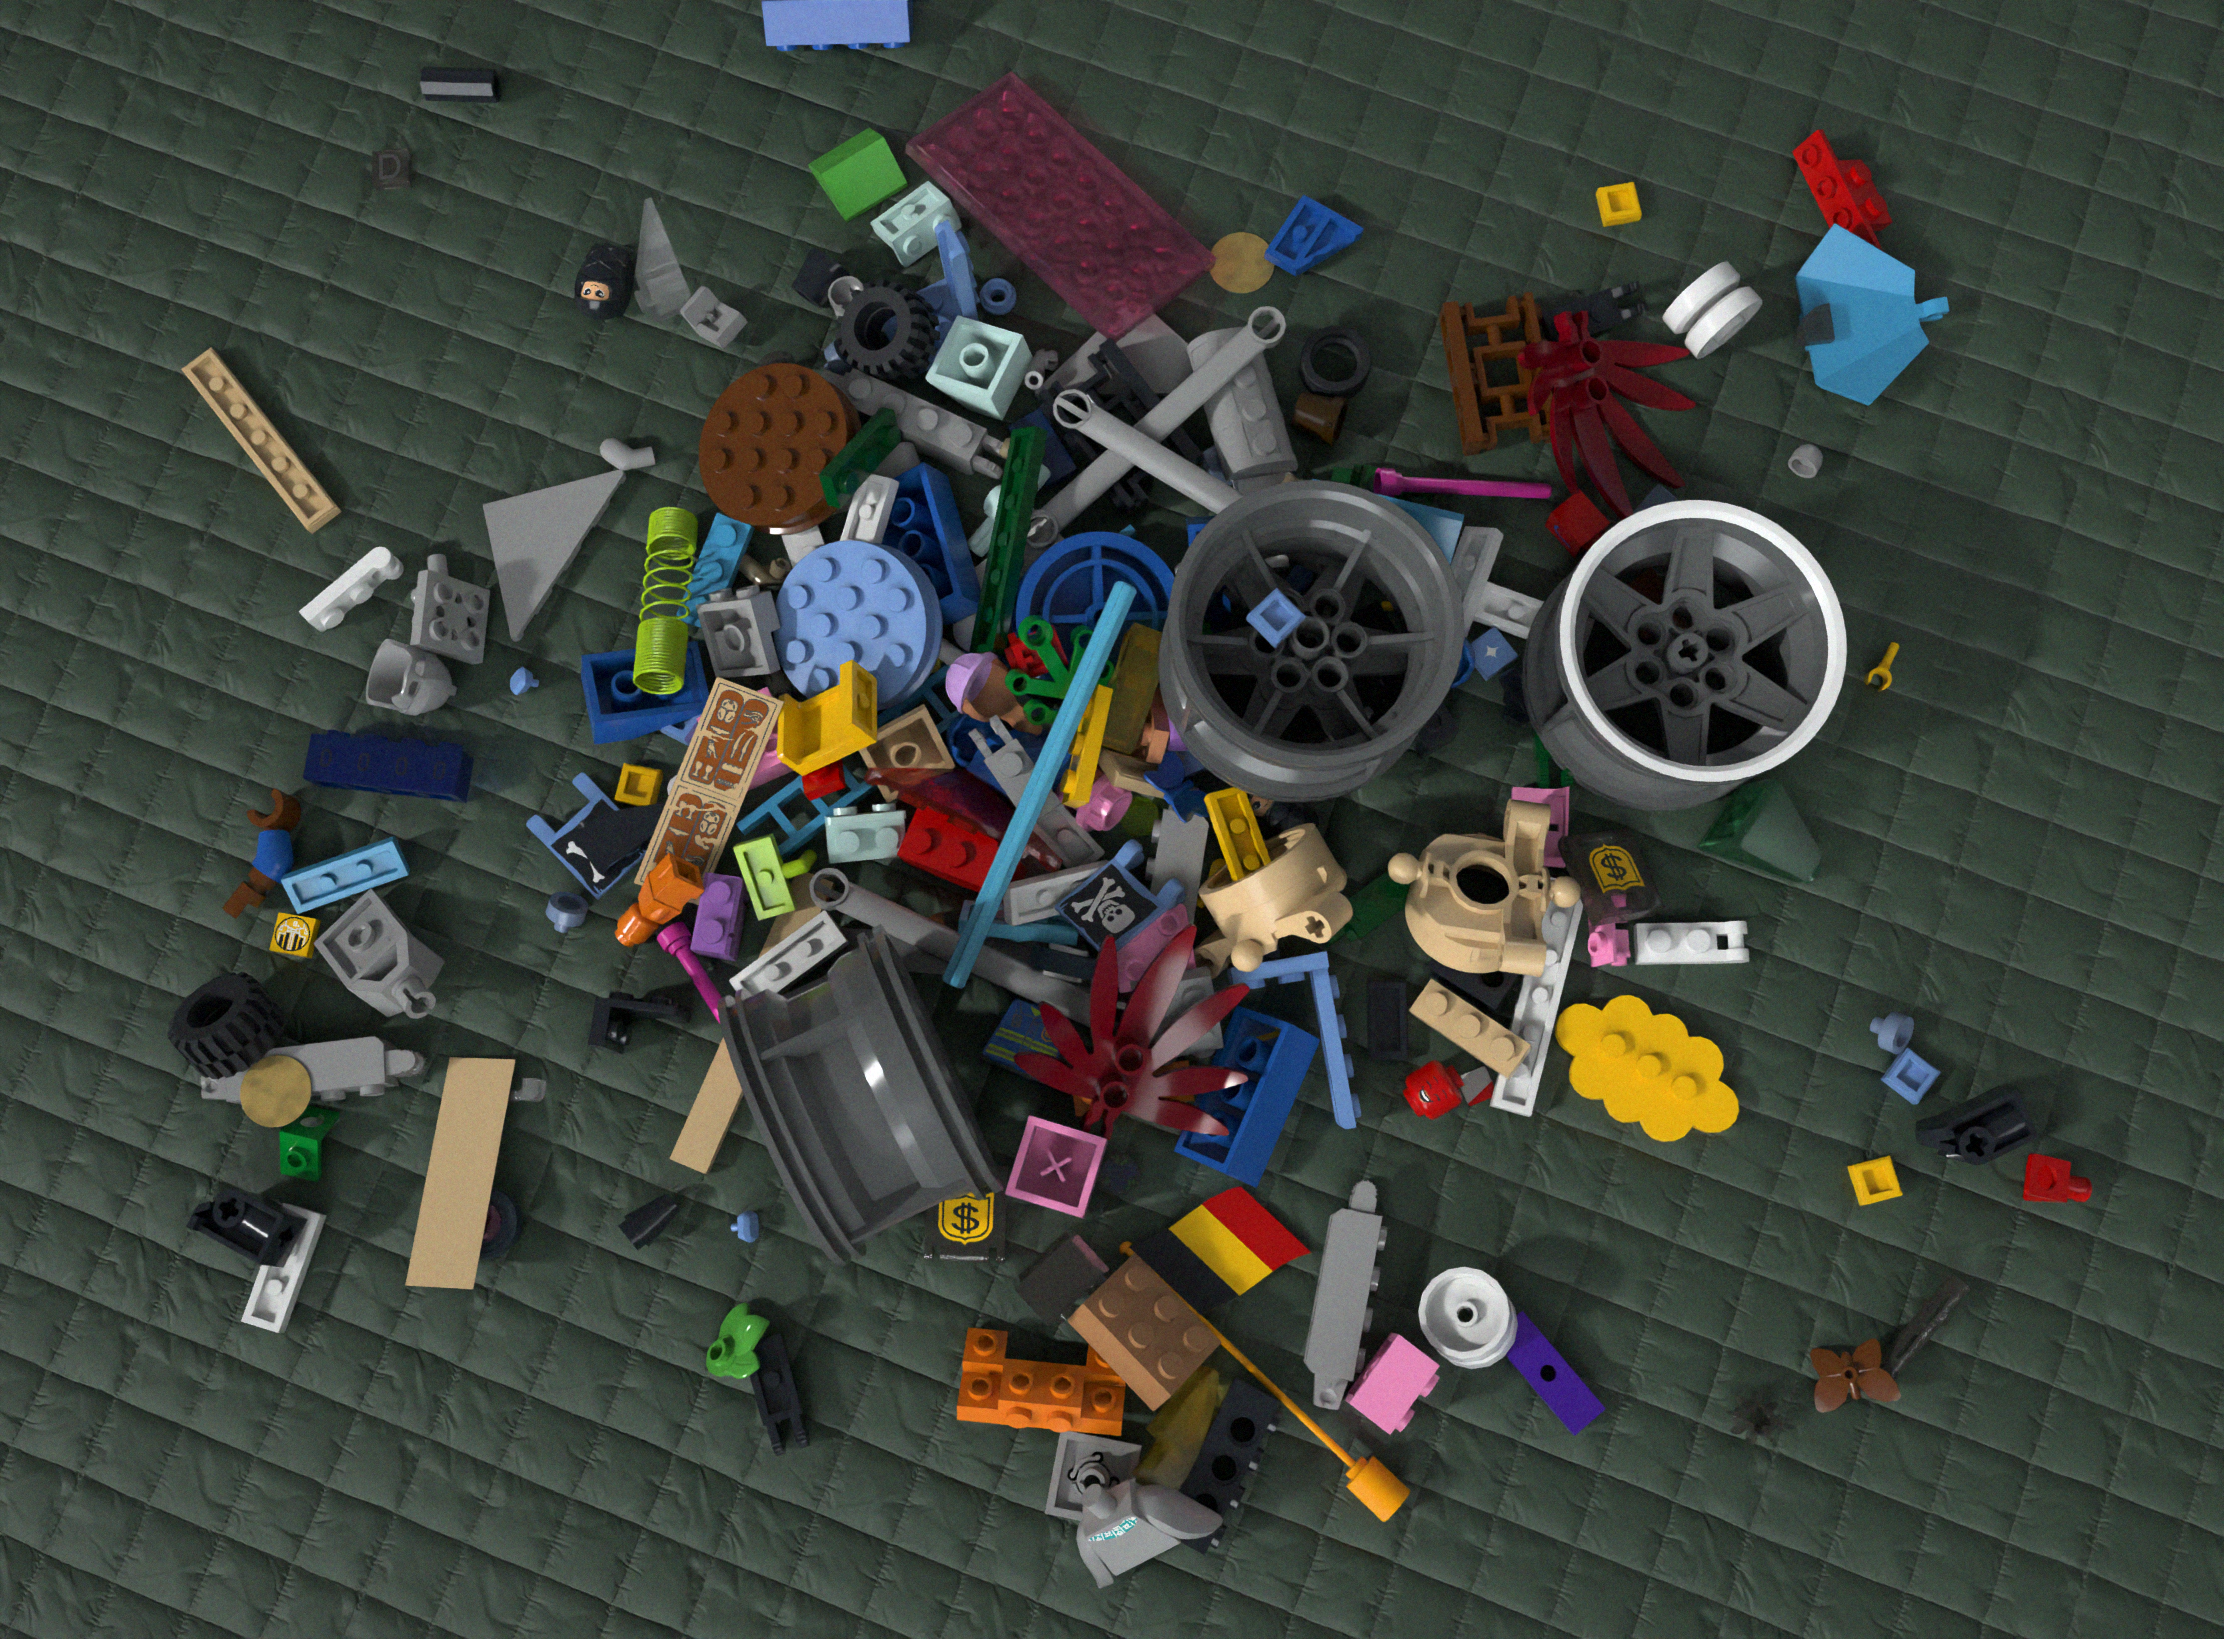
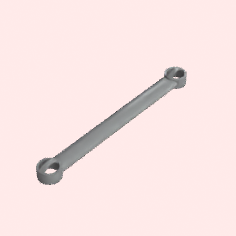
M1270 306L1260 307L1253 311L1249 317L1248 324L1138 421L1133 428L1158 443L1163 441L1264 349L1272 348L1280 343L1286 328L1285 318L1282 313ZM1263 315L1272 316L1273 319L1255 335L1252 330L1254 320ZM1280 324L1278 334L1271 339L1265 340L1264 338ZM1107 449L1039 510L1032 511L1031 520L1035 517H1045L1048 520L1034 534L1027 537L1026 545L1035 550H1046L1052 547L1057 541L1059 533L1135 465ZM1054 526L1053 533L1048 540L1035 543Z
M1068 389L1056 397L1053 404V413L1056 420L1062 426L1080 431L1212 512L1218 514L1238 499L1246 496L1093 404L1083 392L1076 389ZM1069 395L1082 398L1087 405V413L1064 398ZM1059 406L1083 420L1074 424L1066 422L1059 413ZM1284 554L1317 574L1318 577L1322 574L1321 564L1327 567L1331 562L1325 556L1314 554Z
M822 869L816 872L811 879L809 885L811 898L819 908L827 911L838 910L873 927L881 924L888 934L943 960L950 961L961 936L957 931L848 881L845 874L838 869ZM825 877L838 878L845 885L844 893L834 891L819 881ZM815 890L836 901H823L817 896ZM982 945L971 973L1038 1004L1041 1001H1046L1060 1010L1066 1017L1090 1028L1089 992L1061 979L1044 975L1043 971L990 946ZM1118 1001L1116 1009L1124 1011L1126 1003ZM1114 1022L1113 1029L1116 1031L1119 1025L1118 1022Z

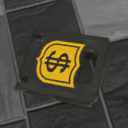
M1621 827L1616 830L1608 829L1575 834L1574 836L1568 835L1558 840V849L1570 877L1574 878L1580 885V899L1593 927L1655 916L1665 908L1629 828ZM1635 893L1625 901L1627 904L1625 907L1616 908L1611 896Z
M996 1165L1003 1185L1002 1191L994 1194L990 1187L987 1186V1190H985L986 1199L981 1201L977 1200L973 1193H970L952 1201H943L926 1209L925 1261H933L935 1246H941L940 1261L989 1263L990 1248H997V1263L1005 1264L1008 1195L1005 1192L1009 1182V1165Z

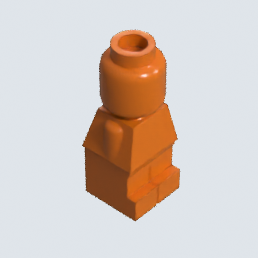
M668 853L649 874L647 873L638 896L639 902L632 904L618 919V929L615 931L618 941L627 947L643 944L658 929L660 924L663 925L682 913L683 906L691 898L697 900L705 891L699 866Z

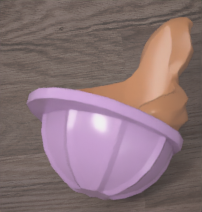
M985 652L984 654L969 653L958 657L951 664L946 676V691L949 699L957 707L958 712L968 714L973 719L981 722H990L988 719L996 714L999 719L1007 721L1018 732L1032 733L1036 736L1041 734L1042 725H1033L1025 718L1023 714L1024 705L1019 703L1015 695L1006 687L1005 677L1009 669L999 660L997 655L992 652ZM1033 710L1031 713V717L1038 716V714Z

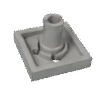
M429 569L419 571L410 646L472 665L483 663L490 590ZM467 618H469L470 621H471V625H470V626H468L469 622H468Z
M1061 1432L1045 1514L1082 1521L1083 1505L1081 1498L1087 1487L1092 1484H1099L1107 1491L1117 1485V1481L1113 1480L1111 1486H1109L1110 1477H1117L1120 1483L1126 1480L1135 1481L1142 1444L1083 1432ZM1099 1451L1103 1454L1104 1459L1101 1463L1093 1462V1460H1100L1101 1458L1100 1455L1092 1456L1094 1452ZM1074 1468L1073 1471L1070 1473L1071 1478L1075 1477L1077 1470L1079 1471L1077 1475V1480H1071L1068 1477V1471L1070 1469Z

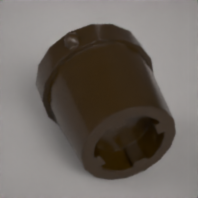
M1302 392L1295 405L1291 426L1293 429L1321 440L1324 444L1334 446L1340 437L1346 420L1348 399Z

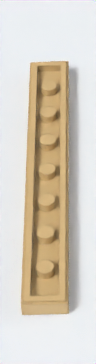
M807 872L794 877L791 887L798 907L794 911L777 915L759 958L824 911L815 905L811 898L809 885L814 874ZM826 879L819 881L826 887L834 890L835 884ZM815 890L820 899L829 901L830 897ZM790 988L782 993L781 996L787 994ZM724 1037L670 1156L671 1160L707 1175L712 1168L744 1095L731 1062Z

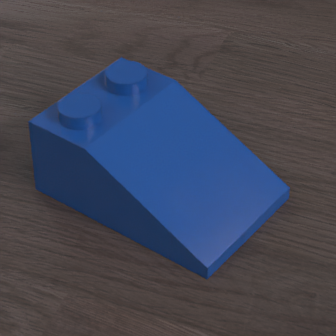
M688 642L684 685L682 689L671 694L658 695L648 693L634 684L633 672L636 649L581 655V680L594 745L632 740L702 714L709 697L698 642Z

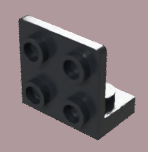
M611 991L609 998L596 997L588 1045L606 1053L623 1055L624 1046L630 1044L632 1037V1023L628 1022L629 1016L690 1023L691 1015L681 1010V1004L673 1003V999L649 996L648 1003H645L642 999L634 998L632 994Z

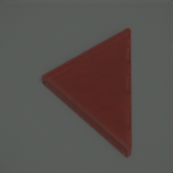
M870 767L864 777L865 782L871 786L886 785L899 791L896 798L923 811L926 807H929L937 813L948 815V823L973 835L979 831L987 837L1000 840L997 844L998 847L1014 815V811L987 784L966 769ZM1032 831L1021 858L1024 859L1029 854L1034 856L1046 870L1057 872L1063 860Z

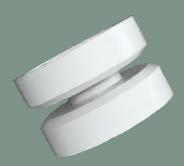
M1728 261L1719 263L1696 279L1674 300L1662 317L1663 321L1675 334L1688 332L1685 346L1697 359L1707 356L1723 345L1755 315L1762 305V299L1750 286L1736 289L1740 281V275Z
M1469 1267L1448 1269L1433 1278L1422 1293L1418 1310L1421 1329L1437 1352L1454 1365L1469 1369L1491 1366L1502 1359L1514 1344L1518 1328L1515 1307L1498 1281L1484 1271ZM1469 1313L1473 1318L1469 1322H1464L1462 1319Z

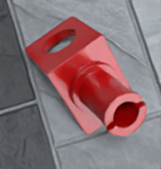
M2030 1153L2026 1164L2023 1199L2030 1202L2067 1203V1199H2072L2076 1202H2086L2092 1194V1183L2087 1177L2071 1175V1162Z

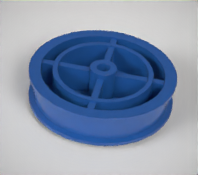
M1098 531L1071 536L1043 552L1025 571L1017 588V601L1013 608L1011 619L1012 633L1015 632L1016 637L1019 638L1018 627L1026 617L1030 615L1043 617L1050 625H1054L1067 661L1070 664L1075 647L1070 640L1073 629L1080 625H1086L1094 631L1115 582L1122 581L1130 584L1136 589V595L1108 657L1114 665L1115 672L1113 677L1108 680L1106 687L1113 689L1111 702L1131 698L1147 690L1159 680V649L1175 577L1165 562L1154 551L1128 536ZM1033 625L1027 634L1037 631L1038 625ZM1088 633L1083 634L1079 638V644H1083L1088 640ZM1068 664V665H1065V668H1066L1067 671H1068L1069 664ZM1049 672L1035 677L1053 680Z

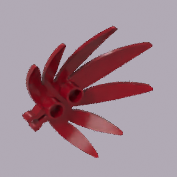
M1564 311L1553 317L1556 330L1559 332V342H1534L1522 347L1518 351V362L1522 368L1534 370L1541 366L1543 367L1532 380L1528 390L1527 405L1529 415L1531 417L1538 414L1554 386L1550 408V437L1558 469L1569 492L1572 495L1579 493L1573 464L1572 430L1578 453L1593 484L1617 516L1624 520L1633 515L1634 512L1617 469L1602 422L1619 448L1648 475L1672 489L1684 487L1686 483L1611 394L1609 387L1619 395L1647 407L1669 411L1692 409L1696 406L1694 401L1647 377L1621 368H1641L1665 364L1689 355L1690 350L1637 341H1597L1590 336L1587 329L1589 323L1587 311H1580L1574 315L1571 314V311Z
M1188 924L1174 936L1147 967L1125 1006L1115 1034H1112L1118 996L1117 952L1113 935L1108 934L1105 937L1096 959L1090 987L1089 1019L1093 1042L1092 1052L1086 1051L1077 1030L1060 1010L1046 1001L1039 1003L1040 1015L1050 1039L1072 1066H1068L1060 1059L1049 1054L1034 1051L1018 1052L1014 1055V1061L1029 1075L1053 1088L1091 1099L1090 1110L1084 1113L1079 1123L1081 1131L1089 1133L1092 1124L1099 1121L1102 1114L1104 1122L1100 1129V1134L1102 1138L1110 1140L1113 1133L1112 1123L1121 1111H1125L1144 1120L1176 1129L1212 1135H1229L1226 1125L1203 1109L1180 1100L1159 1098V1096L1193 1095L1229 1088L1247 1082L1248 1077L1245 1072L1223 1066L1195 1065L1176 1068L1158 1075H1153L1152 1073L1189 1048L1219 1023L1250 991L1248 985L1243 982L1234 984L1198 1001L1170 1023L1153 1044L1147 1047L1161 1024L1184 974L1197 932L1194 924Z

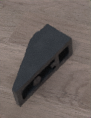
M666 802L604 812L599 816L594 813L583 819L577 825L579 830L571 836L596 871L606 877L649 846Z

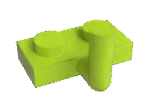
M773 833L736 844L733 850L758 921L796 910L798 904L789 878L807 873L816 862L817 854L813 850H806L799 859L783 864Z

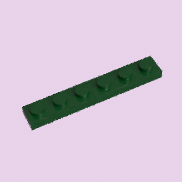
M1037 426L1012 430L971 638L970 653L984 654L985 652H992L997 656L1005 655L1004 649H1006L1009 641L1007 635L1009 634L1013 608L1017 601L1016 593L1020 572L1024 565L1027 536L1031 528L1034 500L1038 492V479L1042 459L1046 451L1045 443L1048 431Z

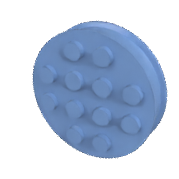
M848 540L829 543L813 550L802 558L790 571L779 591L775 609L781 628L773 631L777 656L789 680L808 699L839 685L840 665L852 659L877 679V711L896 706L911 697L931 674L942 643L943 618L941 606L929 577L913 559L903 552L887 545Z

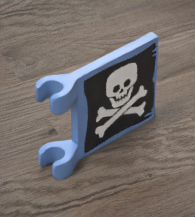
M582 772L572 781L578 790L590 801L557 833L538 815L531 817L526 825L589 892L599 900L644 858L647 848L606 877L596 871L571 835L579 830L577 825L586 817L594 813L599 816L604 812L620 809L589 776Z
M1134 839L1126 842L1111 861L1054 906L1055 910L1098 952L1108 934L1113 935L1117 952L1162 914L1177 907L1186 900L1185 886L1179 879L1172 878L1155 897L1128 871L1139 866L1144 861L1143 847Z

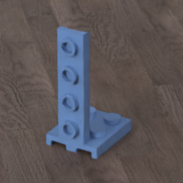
M948 220L938 224L934 229L945 278L915 292L934 308L932 314L938 317L940 324L935 327V330L940 332V341H935L934 347L938 348L936 355L929 356L928 361L931 364L926 370L919 368V374L929 370L957 315L979 321L976 305L980 303V299L975 290L977 284L971 272L974 270V267L968 256L970 248L961 231L955 233ZM896 315L888 319L882 328L889 343L893 340L897 331Z
M1327 951L1262 962L1259 968L1252 972H1243L1236 967L1227 969L1230 985L1243 982L1250 989L1266 987L1264 979L1277 977L1278 984L1305 980L1304 972H1309L1335 1121L1344 1129L1356 1128L1355 1118L1361 1117V1109L1357 1093L1350 1094L1348 1078L1354 1077V1070L1350 1054H1343L1341 1038H1347L1343 1014L1336 1015L1333 999L1340 998L1336 975H1329Z

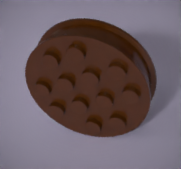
M776 363L756 368L734 381L717 399L708 414L701 433L699 467L707 493L725 514L754 527L755 530L762 533L792 535L819 525L838 509L827 505L819 474L862 428L857 410L842 390L828 382L818 373L801 365Z

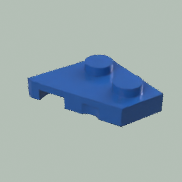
M1303 194L1266 249L1264 259L1296 277L1360 240L1363 236L1364 228Z

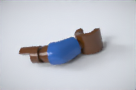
M273 788L271 796L275 800V809L270 816L255 809L246 811L251 823L264 829V831L260 832L258 836L256 857L251 863L254 867L248 873L250 880L248 882L242 881L222 907L226 913L235 919L247 904L259 908L267 898L266 890L272 891L278 883L282 884L281 879L283 875L291 872L295 861L289 832L297 826L300 820V803L295 797L276 788Z

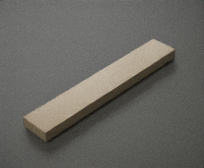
M212 347L181 369L311 534L342 512Z

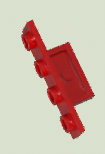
M1818 129L1795 148L1792 153L1829 228L1836 223L1883 251L1874 231H1882L1893 221L1887 211L1886 201L1879 195L1871 179L1870 169L1863 163L1862 159L1838 160L1823 129Z

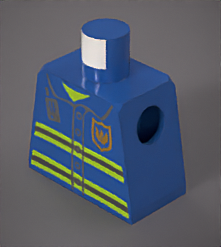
M1016 998L982 1053L987 1059L1026 1074L1028 1073L1021 1069L1014 1061V1055L1018 1052H1041L1061 1060L1062 1054L1050 1039L1043 1024L1039 1004L1034 1001L1030 1004Z

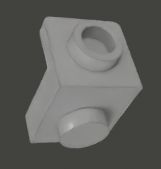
M701 286L680 310L682 316L698 335L722 349H725L748 323L740 312L720 302L711 290L705 286Z

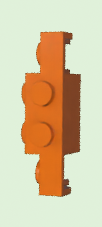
M968 1327L963 1355V1372L957 1402V1420L1002 1424L1013 1428H1043L1060 1433L1074 1431L1121 1436L1126 1382L1090 1345H1088L1086 1366L1007 1359L1008 1331Z

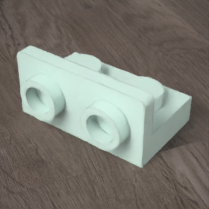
M929 181L870 222L875 233L894 250L899 262L904 267L910 266L938 245L934 231L938 224L948 220L954 232L962 227L950 199Z
M896 803L872 805L873 812L857 813V806L833 808V816H824L828 863L899 857L897 853L906 835L904 822L906 810H896Z

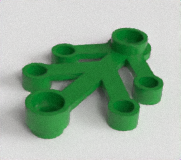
M1039 615L1026 617L1018 627V636L1029 649L1037 651L1053 680L1029 677L1022 669H1013L1005 677L1006 687L1017 696L1029 693L1064 699L1094 631L1086 625H1080L1073 629L1070 640L1075 647L1067 671L1050 643L1053 638L1052 626ZM1037 624L1038 630L1036 633L1028 635V630ZM1088 633V640L1083 644H1079V638L1083 634ZM1109 659L1106 661V669L1101 673L1096 686L1102 685L1106 687L1108 680L1114 675L1115 668ZM1023 677V683L1018 687H1013V682L1017 678ZM1040 699L1029 700L1023 708L1025 718L1031 724L1037 726L1044 723L1053 724L1059 712V709L1048 708ZM1035 708H1042L1038 716L1031 717V713Z

